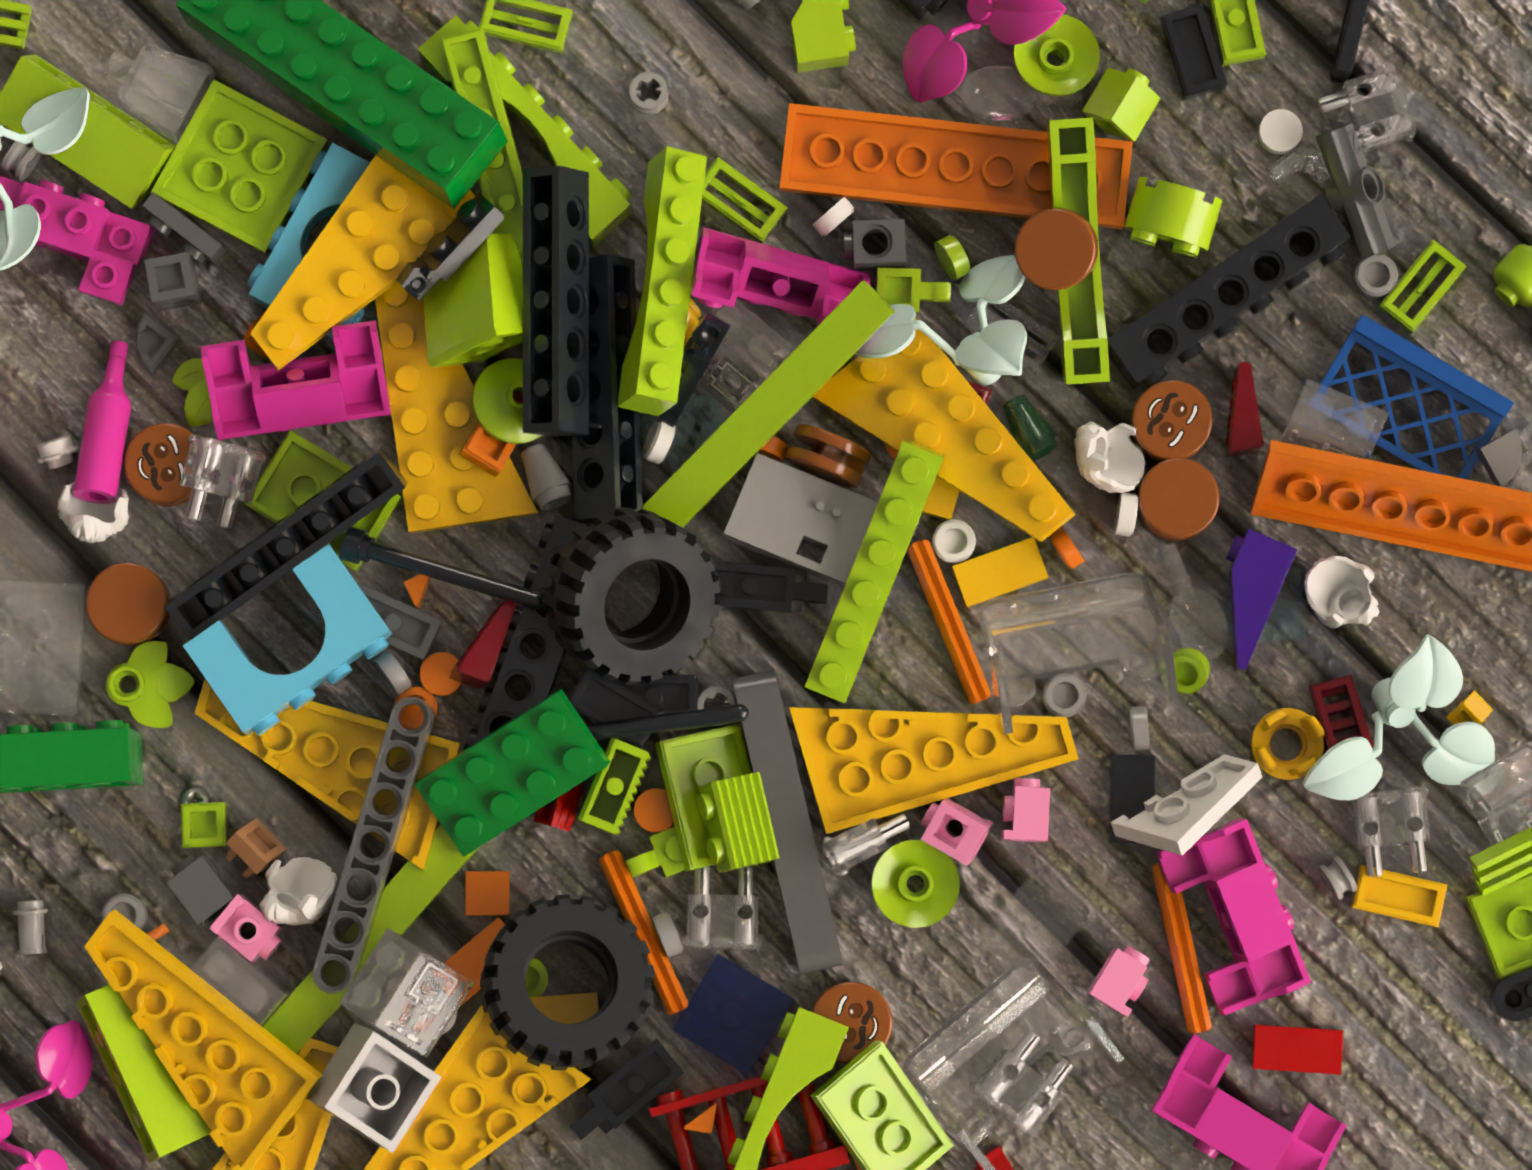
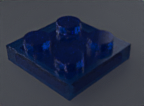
M717 954L673 1030L749 1075L793 998L720 954Z

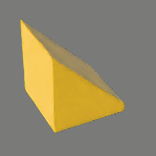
M1474 690L1446 718L1452 725L1467 721L1481 724L1493 709Z

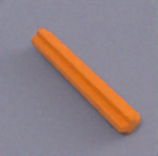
M927 539L916 541L909 545L907 553L968 702L970 704H977L988 699L991 696V691L930 542Z
M613 850L602 855L599 858L600 866L625 921L631 920L638 928L635 932L640 942L645 940L650 953L647 956L649 965H654L655 979L653 983L666 1012L669 1015H673L688 1007V1000L621 852Z
M1155 863L1152 865V873L1187 1031L1192 1034L1205 1032L1211 1029L1212 1024L1182 891L1179 893L1170 892L1160 864Z

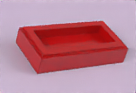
M1254 1024L1251 1069L1341 1075L1344 1030Z

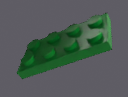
M559 689L421 777L414 785L464 857L604 769L611 761L563 690Z

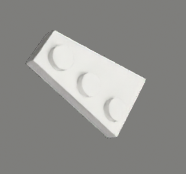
M1224 754L1182 779V788L1165 798L1155 795L1144 802L1146 810L1131 819L1122 815L1112 821L1111 825L1114 834L1120 838L1182 856L1262 778L1259 765L1255 762Z

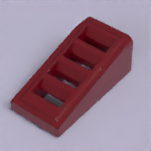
M1248 361L1240 362L1233 373L1225 443L1226 457L1258 453L1264 445L1251 363L1249 364Z
M504 600L494 609L452 669L449 676L450 679L477 689L483 688L490 682L516 606L515 603Z
M1352 674L1309 685L1317 719L1325 732L1323 739L1326 752L1337 743L1351 737H1364L1373 748L1374 745ZM1343 693L1347 694L1348 700L1329 705L1324 704V698ZM1350 710L1352 712L1351 717L1332 722L1329 721L1328 716ZM1353 728L1357 730V734L1335 739L1333 734Z

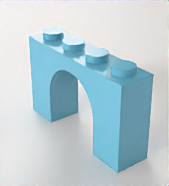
M333 142L327 152L323 150L319 152L310 170V173L314 176L306 190L300 188L297 191L289 208V211L293 212L286 227L280 225L276 229L268 245V248L272 250L265 265L259 263L255 267L248 280L247 286L251 288L249 296L253 302L268 309L305 256L306 243L313 229L322 220L334 215L370 162ZM362 308L341 325L360 323L365 314L364 309ZM331 331L323 339L334 344Z
M329 544L292 569L318 605L325 622V638L322 648L317 657L307 667L286 675L269 674L259 670L247 657L227 626L220 620L183 645L237 725L247 735L255 731L260 736L269 731L280 722L277 715L290 706L294 710L303 707L316 697L313 691L315 688L327 680L331 685L337 683L352 672L350 667L352 662L362 655L367 660L371 659L389 645L386 639L393 633Z

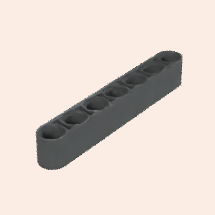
M772 669L733 678L731 680L736 703L745 705L749 711L747 719L742 721L741 724L752 772H760L780 857L773 860L799 973L801 975L843 965L775 670Z
M407 697L401 699L394 705L390 714L313 967L312 976L314 982L320 990L326 993L335 994L348 989L354 983L361 965L414 791V784L417 781L434 725L435 715L433 708L428 702L420 698ZM415 704L423 710L424 721L418 729L410 730L402 722V713L406 707ZM397 747L407 749L411 755L409 768L401 773L394 771L389 764V755ZM385 789L393 791L398 798V807L390 815L381 813L376 806L378 794ZM370 832H377L384 838L385 849L379 857H371L364 851L363 840ZM358 874L368 877L372 884V892L365 900L357 899L350 890V883ZM344 917L352 918L359 926V935L353 942H346L338 935L337 925ZM330 960L341 962L346 969V978L339 985L332 984L325 978L324 968Z

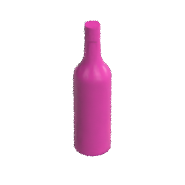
M111 341L104 380L100 387L90 395L88 400L73 495L80 500L90 503L111 504L116 502L131 412V401L123 385L128 344L123 341Z

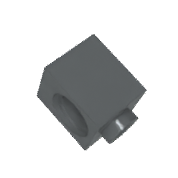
M905 219L852 221L851 233L843 234L844 259L853 260L854 270L876 271L878 267L905 268ZM869 236H878L885 241L887 248L879 255H872L864 250L862 242Z
M188 252L144 260L151 302L159 311L202 303L195 262Z
M193 855L188 856L171 870L175 876L166 882L198 925L204 926L224 911L236 896L206 856H200L197 860Z

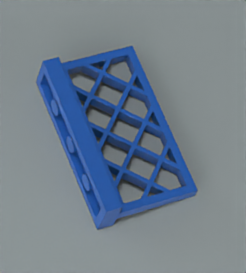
M1362 314L1358 317L1349 336L1307 405L1418 470L1445 475L1439 471L1435 453L1460 447L1464 465L1457 478L1467 479L1479 460L1476 449L1491 440L1514 402ZM1355 342L1371 351L1375 369L1354 375L1350 374L1346 357ZM1378 355L1391 362L1392 365L1381 367ZM1343 365L1345 377L1334 379ZM1401 368L1408 372L1413 391L1388 397L1382 372ZM1377 374L1383 399L1358 405L1352 380ZM1416 378L1430 386L1418 389ZM1347 381L1353 404L1352 407L1335 411L1320 402L1330 385ZM1433 390H1439L1446 394L1451 413L1426 419L1420 394ZM1415 396L1420 421L1396 427L1390 402ZM1454 400L1468 408L1456 411ZM1384 403L1391 428L1374 433L1364 428L1360 409ZM1354 411L1357 423L1342 414ZM1477 412L1490 420L1481 437L1464 441L1458 416ZM1452 418L1458 442L1434 448L1428 424ZM1422 425L1428 450L1415 454H1409L1402 450L1398 431ZM1392 433L1395 445L1380 436ZM1477 443L1468 457L1465 446ZM1430 455L1432 467L1418 458Z

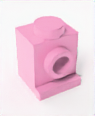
M1014 778L1012 796L1004 795L1003 822H1010V830L1001 831V840L1042 843L1048 841L1050 788H1040L1039 779Z
M946 798L941 801L940 805L933 802L927 810L920 824L926 828L921 840L967 866L976 857L994 822L987 818L984 819ZM951 820L961 822L963 826L961 835H954L949 831L948 825Z
M237 894L209 928L251 962H256L259 957L266 961L282 942L277 935L283 927L275 924L273 920L268 921L261 909L242 894ZM251 922L256 927V934L253 938L247 940L241 935V927L244 923Z
M1128 945L1124 952L1118 948H1113L1086 994L1123 1017H1128L1132 1009L1125 1004L1128 999L1135 1002L1144 990L1149 979L1144 977L1143 974L1147 969L1146 965L1150 959Z

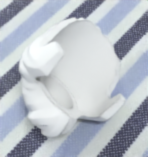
M1091 421L1079 427L1076 431L1074 442L1080 475L1098 489L1109 493H1125L1134 490L1135 486L1139 485L1140 481L1143 480L1145 474V459L1142 449L1133 443L1130 435H1136V429L1125 423H1120L1106 431L1103 427Z
M75 482L64 486L57 501L58 515L63 520L65 526H68L70 533L80 541L91 544L105 541L110 535L121 532L128 524L129 497L126 490L118 486L116 502L96 504L80 500L73 495Z
M1331 556L1316 561L1314 566L1309 569L1308 574L1305 575L1304 586L1307 602L1324 625L1330 628H1338L1345 624H1364L1367 626L1372 621V618L1378 616V601L1371 595L1369 584L1374 578V573L1368 566L1354 562L1347 557Z
M310 857L293 858L283 867H280L281 861L276 860L265 874L269 892L259 904L262 913H264L268 921L273 920L275 924L294 926L313 924L325 913L335 898L337 887L336 873L332 872L331 867L327 866L325 862Z

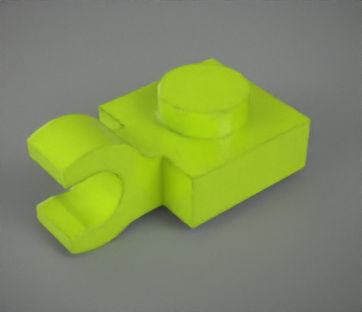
M880 267L877 269V293L889 305H911L916 314H920V301L951 303V283L921 282V269Z
M675 826L649 837L654 850L626 861L632 878L660 866L665 878L684 871L685 867Z

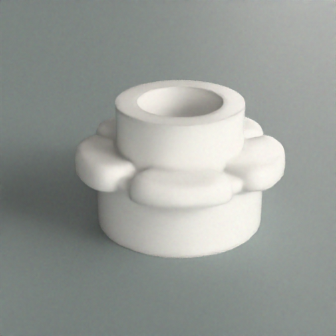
M70 435L46 441L37 445L40 455L37 462L40 464L47 462L49 469L74 462L72 454L78 451V446L73 445Z

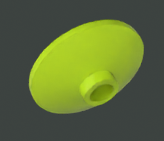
M1063 14L1052 27L1040 36L1026 43L1014 45L1013 57L1018 74L1029 87L1049 96H1066L1080 91L1090 83L1099 65L1100 51L1092 31L1080 20ZM1051 55H1056L1062 60V64L1059 66L1051 65L1047 58Z
M502 359L488 366L477 378L472 392L474 414L482 428L492 437L510 444L532 442L542 435L523 433V404L515 402L512 396L513 391L516 390L523 393V359Z
M907 840L890 847L877 861L871 883L874 900L881 912L894 923L909 928L927 927L942 920L954 907L960 889L959 873L952 858L923 840ZM910 876H919L922 879L923 888L920 892L913 893L908 890L906 883Z

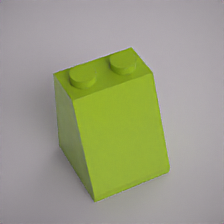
M492 232L447 281L440 278L424 295L427 357L431 368L482 363L523 342V263L512 233L493 234Z

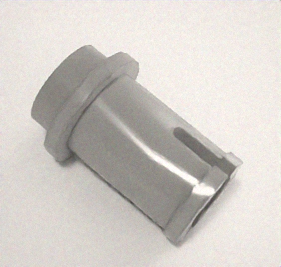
M43 900L16 902L17 910L13 911V915H17L18 955L47 953L44 913H48V908L44 909Z

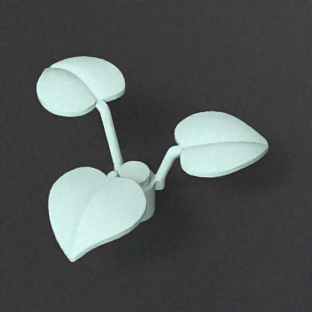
M85 87L68 89L40 100L22 118L21 124L26 134H19L8 130L0 124V137L3 136L22 144H29L33 141L34 148L44 155L65 151L76 143L85 128L90 100L88 90ZM0 183V199L4 205V211L0 210V270H4L20 262L33 249L40 235L41 220L36 209L30 204L20 205L13 209V203Z
M1015 255L986 260L970 269L969 274L963 277L959 291L966 302H977L976 309L981 332H975L964 338L956 350L923 321L915 320L916 311L913 306L894 304L890 305L895 313L854 355L865 358H883L895 355L913 341L915 330H919L946 352L956 366L960 365L966 369L972 383L987 386L996 382L1002 375L1021 376L1023 354L1027 343L1025 327L1022 323L1015 320H999L988 324L985 312L987 303H1005L1023 285L1025 276L1017 265Z
M1426 634L1416 650L1398 666L1392 677L1381 680L1372 690L1371 697L1378 710L1372 714L1375 722L1373 748L1364 737H1351L1337 743L1312 766L1303 780L1304 787L1308 791L1336 800H1353L1369 793L1377 785L1383 772L1380 762L1376 759L1382 753L1383 723L1395 728H1403L1413 723L1426 741L1434 747L1423 757L1422 766L1427 775L1438 783L1460 785L1471 782L1487 772L1495 761V745L1490 732L1485 727L1476 722L1457 723L1447 728L1440 740H1438L1416 714V710L1419 712L1425 711L1426 706L1434 708L1447 706L1458 696L1463 684V675L1458 662L1449 649L1431 635Z

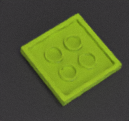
M213 79L152 188L151 193L154 192L165 202L267 255L270 251L268 245L274 232L280 225L283 226L291 213L289 208L294 196L300 188H305L312 175L310 170L315 158L321 150H326L329 141Z

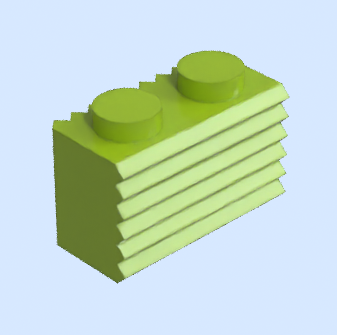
M612 737L605 752L611 762L607 767L597 772L578 820L617 836L622 834L620 827L625 826L623 819L628 818L626 812L631 810L630 803L635 801L633 795L638 793L636 787L642 785L640 779L645 777L643 771L648 769L646 763L652 760L649 752Z
M760 772L713 781L699 787L700 795L697 796V809L703 821L707 820L709 836L711 837L707 840V852L710 861L713 864H717L719 873L767 863L780 858Z

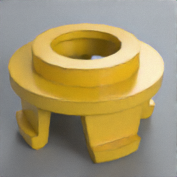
M1295 708L1276 709L1263 716L1255 726L1251 738L1252 754L1256 763L1266 774L1281 780L1298 779L1307 775L1312 766L1322 757L1324 749L1323 736L1325 732L1320 722L1313 715L1310 716L1304 711ZM1291 729L1300 736L1302 749L1295 759L1281 760L1272 753L1270 740L1276 731Z

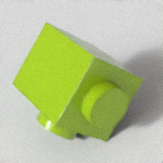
M1107 68L1082 112L1089 118L1093 117L1094 123L1105 133L1135 142L1158 104L1160 97L1148 86L1150 80L1142 73L1128 68L1126 72Z

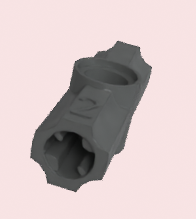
M1348 123L1316 135L1315 137L1330 177L1326 186L1328 202L1337 214L1344 216L1358 258L1375 255L1396 246L1381 205L1385 195L1383 180L1375 168L1368 167L1353 123Z

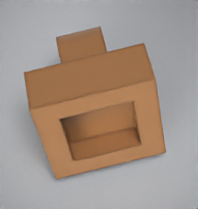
M255 818L235 832L226 844L231 849L227 852L226 859L230 862L239 856L248 865L247 869L242 873L245 878H248L254 873H260L278 860L287 848Z

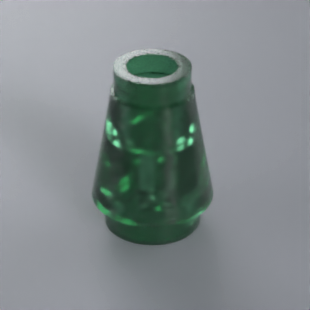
M1019 395L1003 405L1002 408L1006 414L1012 437L1033 462L1044 458L1057 448L1058 444L1054 439L1056 432L1027 400L1025 395Z

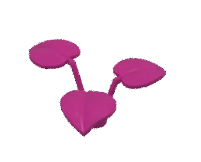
M968 0L967 13L971 18L968 23L948 30L945 35L937 26L925 25L914 32L908 40L903 54V74L911 95L919 103H924L952 93L962 83L967 71V57L963 47L959 43L952 41L955 36L969 30H978L981 25H990L992 35L1000 42L1010 45L1023 44L1035 39L1052 27L1064 14L1066 7L1059 0Z
M74 1019L48 1029L38 1042L35 1051V1065L41 1079L48 1082V1084L40 1090L5 1103H0V1150L17 1155L25 1161L24 1164L19 1165L15 1170H69L63 1157L56 1151L42 1149L33 1157L30 1151L5 1142V1138L12 1131V1120L6 1113L8 1110L48 1096L55 1089L61 1097L72 1099L78 1096L87 1086L93 1068L92 1049L87 1034Z

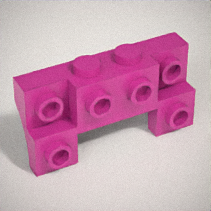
M0 176V183L11 199L13 209L20 205L30 204L38 212L41 220V230L35 245L88 262L79 287L80 293L89 294L123 306L134 275L147 254L155 231L153 227L149 224L110 212L107 208H104L105 201L92 195L80 193L79 199L63 194V187L46 180H39L38 185ZM0 199V210L4 211V205Z
M703 227L696 247V267L692 277L691 296L697 297L700 303L713 308H721L723 305L734 308L736 299L739 297L748 303L756 305L765 304L779 308L794 316L817 319L818 326L861 281L865 280L870 285L869 274Z
M376 320L332 327L336 354L295 359L279 371L272 363L250 366L245 340L201 346V358L217 439L223 440L390 415L389 392Z
M1237 818L1206 832L1182 856L1161 849L1155 852L1171 893H1179L1204 883L1234 958L1233 961L1203 974L1219 1015L1226 1016L1249 1005L1288 994L1312 983L1291 932L1294 929L1293 918L1287 907L1280 904L1275 889L1278 888L1276 875L1272 868L1264 863L1247 819Z
M1192 1034L1170 1072L1172 1073L1150 1111L1196 1138L1192 1146L1215 1160L1218 1153H1221L1234 1161L1230 1168L1231 1170H1325L1329 1158L1347 1125L1316 1108L1311 1103L1306 1102L1291 1130L1285 1129L1219 1088H1216L1232 1056L1201 1039L1199 1036Z

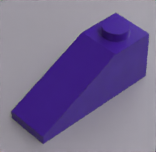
M1251 529L1247 530L1244 538L1235 536L1226 556V560L1233 562L1229 570L1234 669L1242 673L1249 664L1298 550Z

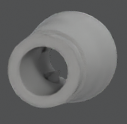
M544 444L531 446L521 453L533 504L539 505L542 512H549L566 505L572 500L573 495L570 490L573 485L547 451Z

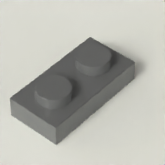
M154 192L142 205L150 215L146 222L166 238L173 232L185 242L181 249L184 252H188L200 264L205 259H208L217 266L227 253L219 242Z

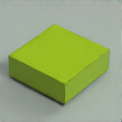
M226 802L181 804L182 848L228 846L226 844L228 841Z

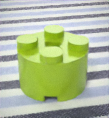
M1139 177L1124 226L1125 229L1132 232L1130 240L1151 247H1155L1157 240L1174 244L1172 248L1173 253L1197 259L1199 251L1208 252L1223 200L1215 197L1213 204H1209L1203 201L1205 192L1158 179L1155 188L1146 186L1147 177Z

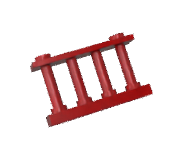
M760 1075L687 1097H683L682 1090L656 1097L658 1105L649 1108L651 1117L661 1114L666 1115L681 1170H699L689 1131L684 1129L686 1121L682 1108L708 1101L710 1108L717 1102L714 1125L727 1168L725 1170H733L735 1165L727 1163L735 1143L736 1134L725 1096L750 1089L752 1097L762 1098L768 1081L760 1079ZM813 1081L798 1092L812 1142L811 1145H808L810 1154L793 1158L791 1151H786L776 1118L765 1139L769 1157L765 1158L767 1166L758 1168V1170H827L850 1163L845 1145L836 1146L834 1138L829 1139L822 1112L810 1096L815 1092Z

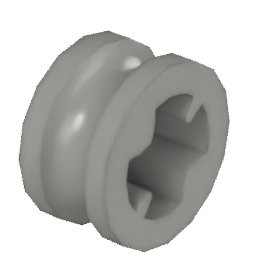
M654 72L638 74L629 86L630 99L637 111L652 115L665 108L669 93L666 82L660 75ZM653 84L658 86L656 88L657 96H659L657 100L648 98L643 102L639 99L642 98V95L638 89L642 85L646 88H650Z
M15 141L3 159L2 169L7 172L15 171V177L22 181L33 171L41 157V153L34 146L30 147L28 144Z
M710 687L703 691L698 698L697 710L704 709L706 699L714 700L717 694L727 699L724 701V705H735V698L724 687ZM719 724V725H712V726L719 727V726H723V725H726V724Z
M1338 856L1332 858L1330 866H1325L1324 864L1318 866L1321 878L1337 901L1343 899L1345 891L1349 890L1353 893L1358 889L1350 871Z

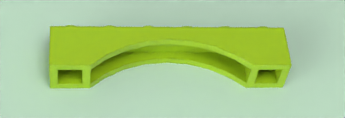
M849 0L802 1L791 21V37L797 73L848 65L849 52L856 51L853 26L844 25L842 10L849 9Z
M457 15L418 48L421 60L443 84L452 90L454 89L440 38L478 28L471 20L464 24ZM490 52L505 109L514 113L534 131L548 150L555 166L589 172V243L593 247L596 246L632 213L631 204L628 202L632 195L617 178L609 181L600 172L599 169L603 164L587 146L582 150L577 147L570 139L574 132L559 115L551 118L541 106L545 101L529 83L524 87L520 85L512 76L516 69L501 52L495 55Z
M1093 117L1049 120L1046 124L1052 208L1069 209L1082 215L1093 227L1098 240V257L1090 274L1083 281L1072 287L1057 290L1063 383L1069 385L1110 382L1108 340L1099 251Z
M666 146L648 162L643 199L648 231L645 279L635 328L622 365L617 407L659 416L677 404L707 156Z
M904 438L805 688L846 703L945 454Z
M798 1007L795 1015L789 1012L786 1013L777 1037L785 1040L779 1056L770 1053L760 1078L768 1081L762 1098L753 1096L744 1121L751 1123L745 1140L737 1137L727 1163L735 1165L733 1170H758V1163L765 1139L777 1116L793 1096L806 1085L833 1069L848 1031V1026L801 1007Z

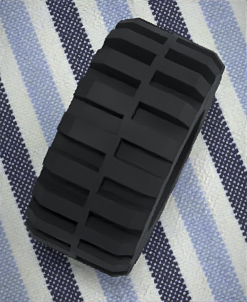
M619 508L614 511V516L607 512L593 516V525L588 527L583 523L572 531L575 538L571 543L562 542L556 553L561 555L557 565L550 564L546 577L552 580L551 587L544 589V603L552 607V610L546 613L548 625L557 631L555 639L563 649L570 652V656L604 678L611 681L617 679L623 684L637 685L640 679L648 684L661 681L663 678L662 672L665 671L670 675H674L684 668L681 662L687 657L694 660L702 651L698 645L704 637L709 640L714 630L710 622L712 616H719L721 602L715 600V594L721 591L720 577L711 573L716 569V564L712 555L704 551V544L695 535L654 512L644 509L636 512L631 508ZM653 559L660 574V592L653 610L637 626L621 632H610L604 614L605 599L610 585L626 567L638 561Z
M570 894L556 895L553 900L545 901L542 898L532 902L527 909L519 910L509 919L507 924L499 931L484 959L485 965L480 979V987H483L481 1002L484 1013L488 1012L492 1022L489 1025L496 1036L500 1034L507 1041L505 1047L514 1054L520 1052L528 1057L526 1062L538 1067L542 1063L551 1065V1070L565 1071L568 1067H577L579 1070L591 1067L593 1063L600 1060H606L624 1046L640 1028L646 1018L647 1008L652 1002L654 992L651 991V982L655 979L654 965H649L647 956L650 951L646 941L640 942L635 935L638 928L630 919L624 922L616 915L619 911L610 904H607L605 908L594 904L595 898L582 895L580 900L570 899ZM558 942L580 945L592 952L603 965L608 978L607 996L600 1010L589 1019L573 1024L560 1023L543 1015L531 1002L526 990L527 969L532 958L548 945Z

